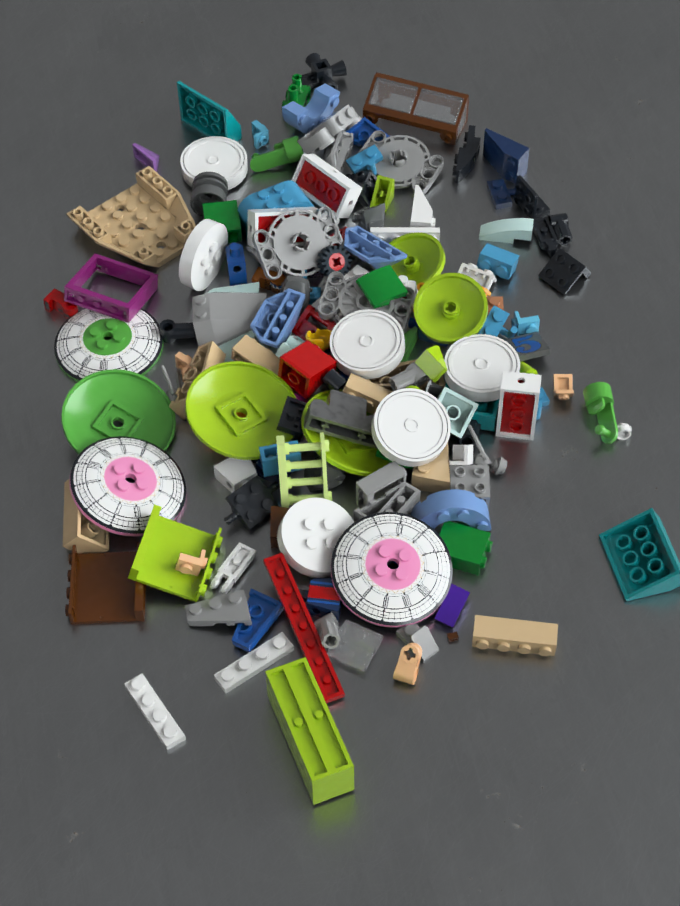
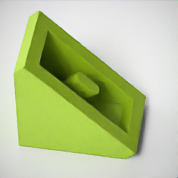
M377 176L370 207L385 203V212H387L394 198L395 179Z
M438 345L426 349L415 361L422 371L435 383L447 371Z

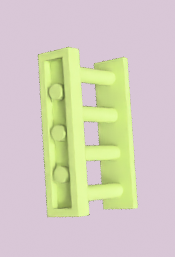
M324 432L320 433V442L289 444L285 443L284 435L276 436L281 507L289 508L293 503L308 498H323L332 501V492L328 491L326 452L329 451V440H325ZM321 450V459L293 462L286 460V455H289V452ZM322 467L321 477L295 479L287 477V472H291L292 469ZM323 484V493L293 496L288 494V489H292L293 486Z

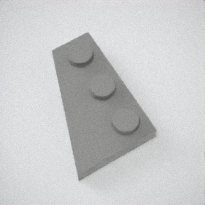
M244 589L185 605L189 626H214L216 623H226L227 626H234L235 623L252 625Z

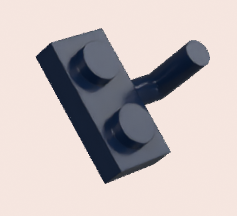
M504 179L487 181V188L495 209L512 207L513 202L510 196L515 195L516 188L507 189Z

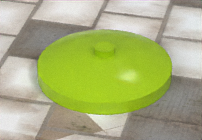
M409 233L389 243L407 254L406 259L391 266L398 277L405 275L408 277V280H413L418 285L420 282L425 284L443 271L446 259L445 252L441 243L435 237L426 233Z
M444 273L431 278L420 288L414 300L413 310L416 323L425 336L438 343L453 344L457 340L475 335L481 330L487 318L488 302L483 288L473 278L460 273Z

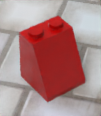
M307 340L280 357L278 376L290 388L307 400L324 383L322 378L332 368L336 370L337 361L331 355L323 352L319 346Z

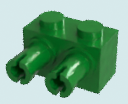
M300 74L292 76V83L286 91V100H283L282 107L292 101L303 107L307 106L310 102V86L302 85V76Z

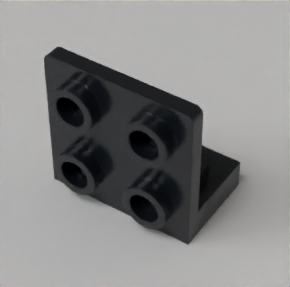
M372 170L346 174V177L362 187L358 201L364 208L370 207L377 180Z
M518 175L515 184V203L531 219L549 215L550 208L523 177Z
M559 248L538 276L560 293L566 295L579 277L583 275L588 278L591 272L585 265Z
M287 396L276 430L293 435L292 441L297 440L299 444L303 436L301 417L307 403Z

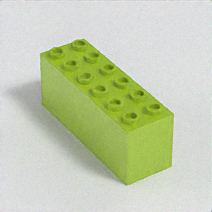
M306 657L265 671L269 701L313 805L354 790V765Z

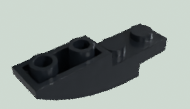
M469 125L468 132H465L464 142L467 143H463V148L459 147L458 154H455L454 164H457V166L453 165L452 176H456L455 183L462 181L477 162L481 138L475 137L476 126Z

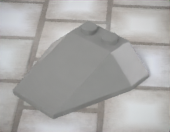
M211 292L192 297L193 325L198 347L211 341L220 346L251 331L250 325L264 300L267 299V294Z

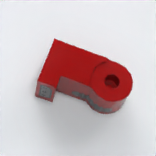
M55 288L43 299L46 311L51 313L53 310H56L63 314L66 319L78 312V306L64 301V293Z

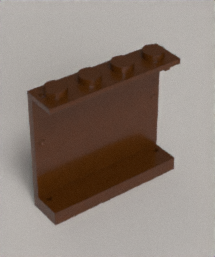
M137 542V550L130 552L78 554L76 545L72 546V553H69L71 570H68L67 573L70 587L66 589L69 604L65 605V614L69 616L71 624L145 621L146 585L128 579L140 542Z

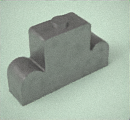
M332 389L326 402L320 399L311 401L304 419L305 429L319 433L324 432L326 435L377 449L371 433L373 415L366 416V399Z

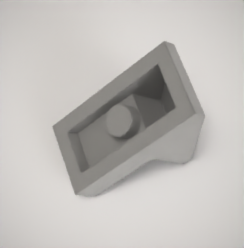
M410 624L396 631V636L405 645L413 642L421 646V661L423 663L439 651L426 625L420 628L417 624Z

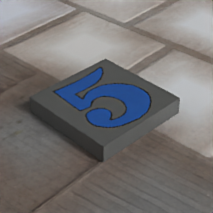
M538 332L504 339L516 350L520 362L550 354L549 346Z

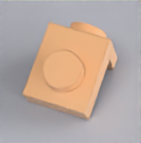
M179 351L175 355L176 368L181 370L184 383L183 377L185 373L192 368L190 366L192 358Z
M553 374V397H558V400H569V397L574 395L572 374Z
M202 549L198 558L180 553L175 570L184 574L198 576L200 570H205L208 558H205L206 550Z

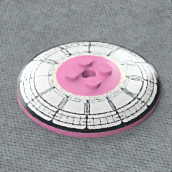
M109 437L90 444L77 456L70 473L69 485L71 495L81 513L98 527L118 535L143 536L154 504L162 507L159 516L175 521L186 499L185 479L173 458L158 446L134 437ZM132 478L135 482L129 483L125 479Z
M382 512L363 517L343 532L333 550L331 578L337 595L352 613L378 626L405 627L428 618L441 606L452 582V560L446 544L432 527L420 519L407 514ZM394 561L398 564V568L390 569L387 563Z

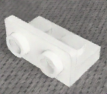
M462 262L458 271L460 274L473 278L480 286L488 290L492 283L496 282L492 271L488 269L483 271L472 263L465 264Z

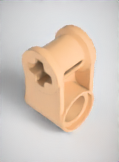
M412 642L401 649L393 679L411 685L415 684L422 657V648L419 644ZM411 648L413 653L416 654L413 657H410V653L407 652Z

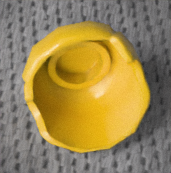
M317 328L315 333H311L308 330L305 337L312 344L319 346L322 351H326L330 348V335L332 331Z

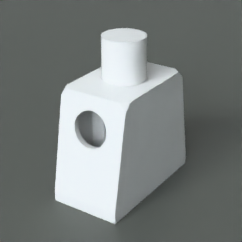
M228 458L214 466L215 478L231 493L257 476V471L251 460Z

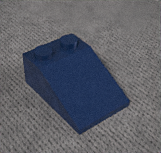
M486 128L484 132L483 156L502 178L515 184V178L518 175L524 177L527 173L529 148Z

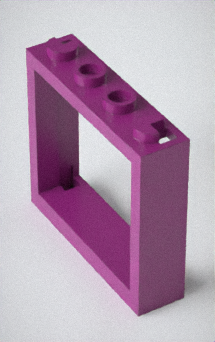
M94 254L64 286V301L129 323L158 289V274ZM96 270L142 286L128 303L81 288Z

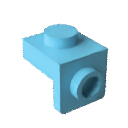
M258 120L251 122L254 147L258 149L269 143V130Z
M514 311L511 325L518 328L517 336L533 332L539 333L540 319L538 315L520 318L519 312Z

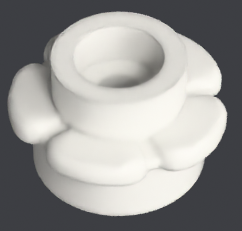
M619 423L617 425V439H628L631 436L632 427L627 423Z

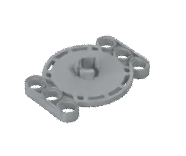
M377 130L371 134L359 151L360 153L375 144L384 159L375 164L376 176L380 175L395 179L394 189L412 186L413 194L415 192V185L424 186L422 192L425 195L444 168L442 156L433 155L430 157L427 147L420 140L407 135H395L386 138L385 132ZM376 137H383L381 141L375 140ZM434 161L441 162L438 166L432 165ZM431 173L432 176L430 178H425L424 174Z
M326 206L317 209L316 213L305 209L288 210L280 214L272 222L268 232L260 229L252 234V242L263 272L269 280L278 279L282 275V271L291 276L304 277L312 275L321 269L317 267L319 263L317 259H320L318 254L322 253L321 250L323 248L333 246L335 243L344 248V242L334 214ZM321 210L327 211L328 218L326 220L320 217ZM299 212L306 213L309 215L308 217L304 215H299ZM288 213H293V216H290L288 218L284 217V215ZM280 219V223L274 228L276 222ZM327 227H332L334 229V235L332 237L327 235ZM258 233H262L265 236L263 243L257 241L256 236ZM297 237L303 239V248L294 246L293 243L296 242ZM264 250L270 251L271 258L269 260L264 259ZM270 267L277 269L275 277L269 274ZM314 269L312 272L305 273V270ZM290 270L299 271V273H293Z
M335 271L330 273L318 306L319 317L324 320L335 317L336 321L339 322L343 317L355 311L374 309L372 305L369 307L363 306L367 304L368 299L356 283V280L365 274L356 275L345 280L341 272ZM333 278H340L341 282L334 284L331 280ZM405 287L408 293L411 294L409 299L401 297L391 300L387 306L374 309L394 317L402 325L403 333L406 330L415 297V292L410 287ZM333 292L336 294V297L330 299L326 295ZM327 307L330 308L332 311L328 314H324L322 312V309ZM399 308H405L407 312L405 314H399L397 310Z

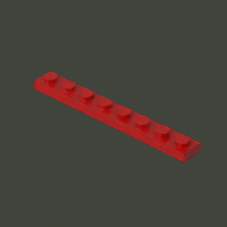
M283 553L263 559L266 570L326 704L345 697L344 690L321 643L320 636Z

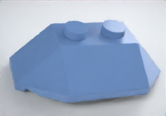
M360 226L345 229L344 248L360 258L361 261L372 265L374 269L387 265L392 266L407 258V254Z
M288 288L284 292L264 300L250 325L259 342L279 348L283 342L287 341L298 321L306 294Z

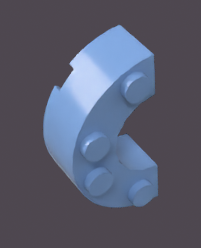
M326 83L314 89L313 96L307 106L303 107L292 101L282 107L284 121L302 133L307 134L333 113L335 107L339 104L340 91Z
M451 489L432 493L422 503L419 501L411 512V516L420 519L433 529L444 522L462 521L472 528L491 531L486 502L482 498L475 497V493L466 490Z

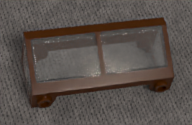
M376 72L363 107V117L373 124H376L378 119L381 118L440 133L442 141L456 145L468 120L469 95Z

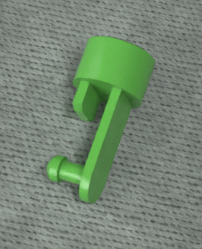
M296 135L274 144L273 151L261 155L254 153L250 160L251 169L254 172H262L280 165L300 161L304 152L297 142L299 137Z
M605 382L591 383L583 390L586 409L590 415L597 414L598 425L595 427V433L601 435V440L604 443L612 444L618 437V427L613 408L614 400L611 386Z

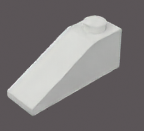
M415 185L410 227H435L436 218H433V210L420 186Z

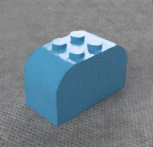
M288 180L253 193L242 200L238 207L241 233L247 240L248 210L314 207V205L296 182Z

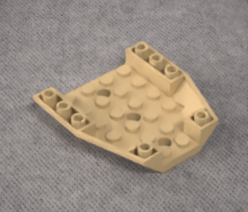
M150 166L135 173L137 180L135 185L87 212L84 208L78 206L66 213L97 244L141 264L157 268L182 254L189 235L196 227L180 192Z

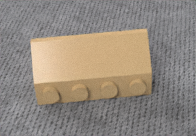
M68 479L64 484L63 547L72 551V546L76 545L78 554L109 551V532L92 523L81 513L72 498L69 485L70 479Z

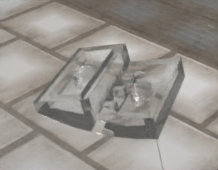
M346 619L338 631L340 636L338 646L334 649L329 648L327 654L331 658L366 672L372 656L376 654L384 636Z

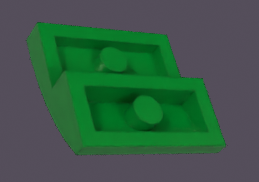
M390 265L373 270L356 280V283L374 309L387 306L391 300L405 297L408 293Z

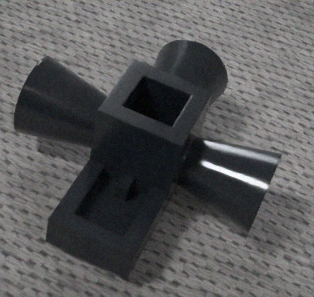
M318 53L308 55L305 62L311 68V73L301 75L302 85L310 86V89L326 83L337 90L338 85L332 80V77L347 75L344 61L341 60L330 66L327 59H321Z

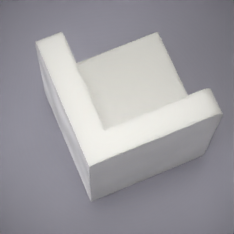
M453 445V460L449 461V465L473 464V445Z

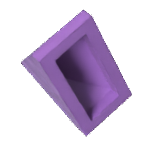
M133 143L134 157L146 167L150 166L157 172L160 155Z

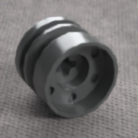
M202 172L195 176L192 183L190 206L196 214L204 217L203 203L227 201L228 182L225 177L215 172Z

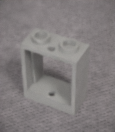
M393 461L356 482L357 507L360 509L369 504V501L377 500L384 496V493L404 481L406 482L407 472L405 468L399 466L396 461Z

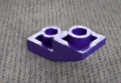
M451 584L449 592L434 620L453 628L470 592Z

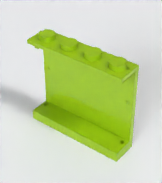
M154 504L128 579L197 602L200 595H205L208 585L204 583L206 579H210L213 569L209 567L211 563L214 564L218 553L215 552L216 547L220 548L223 537L220 536L222 528L219 527L215 535L159 516L162 507ZM201 550H206L205 558H208L205 570L201 569L198 576L184 574L175 570L180 553L198 558Z

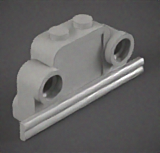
M347 104L327 117L297 142L306 154H315L333 143L336 134L346 129L348 130L362 119L354 108Z

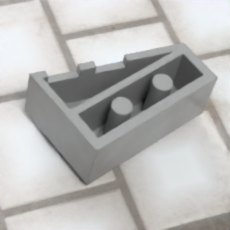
M404 481L385 492L384 496L377 500L369 501V504L365 507L355 509L354 523L363 517L382 512H397L411 515L412 509L420 501L421 491Z

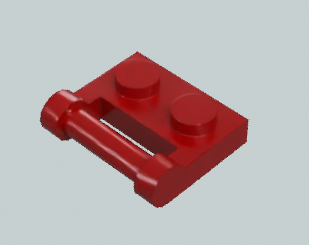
M308 305L294 326L292 333L306 342L305 335L307 331L315 333L318 328L308 321L310 316L327 327L326 330L332 331L337 323L321 319L315 307Z

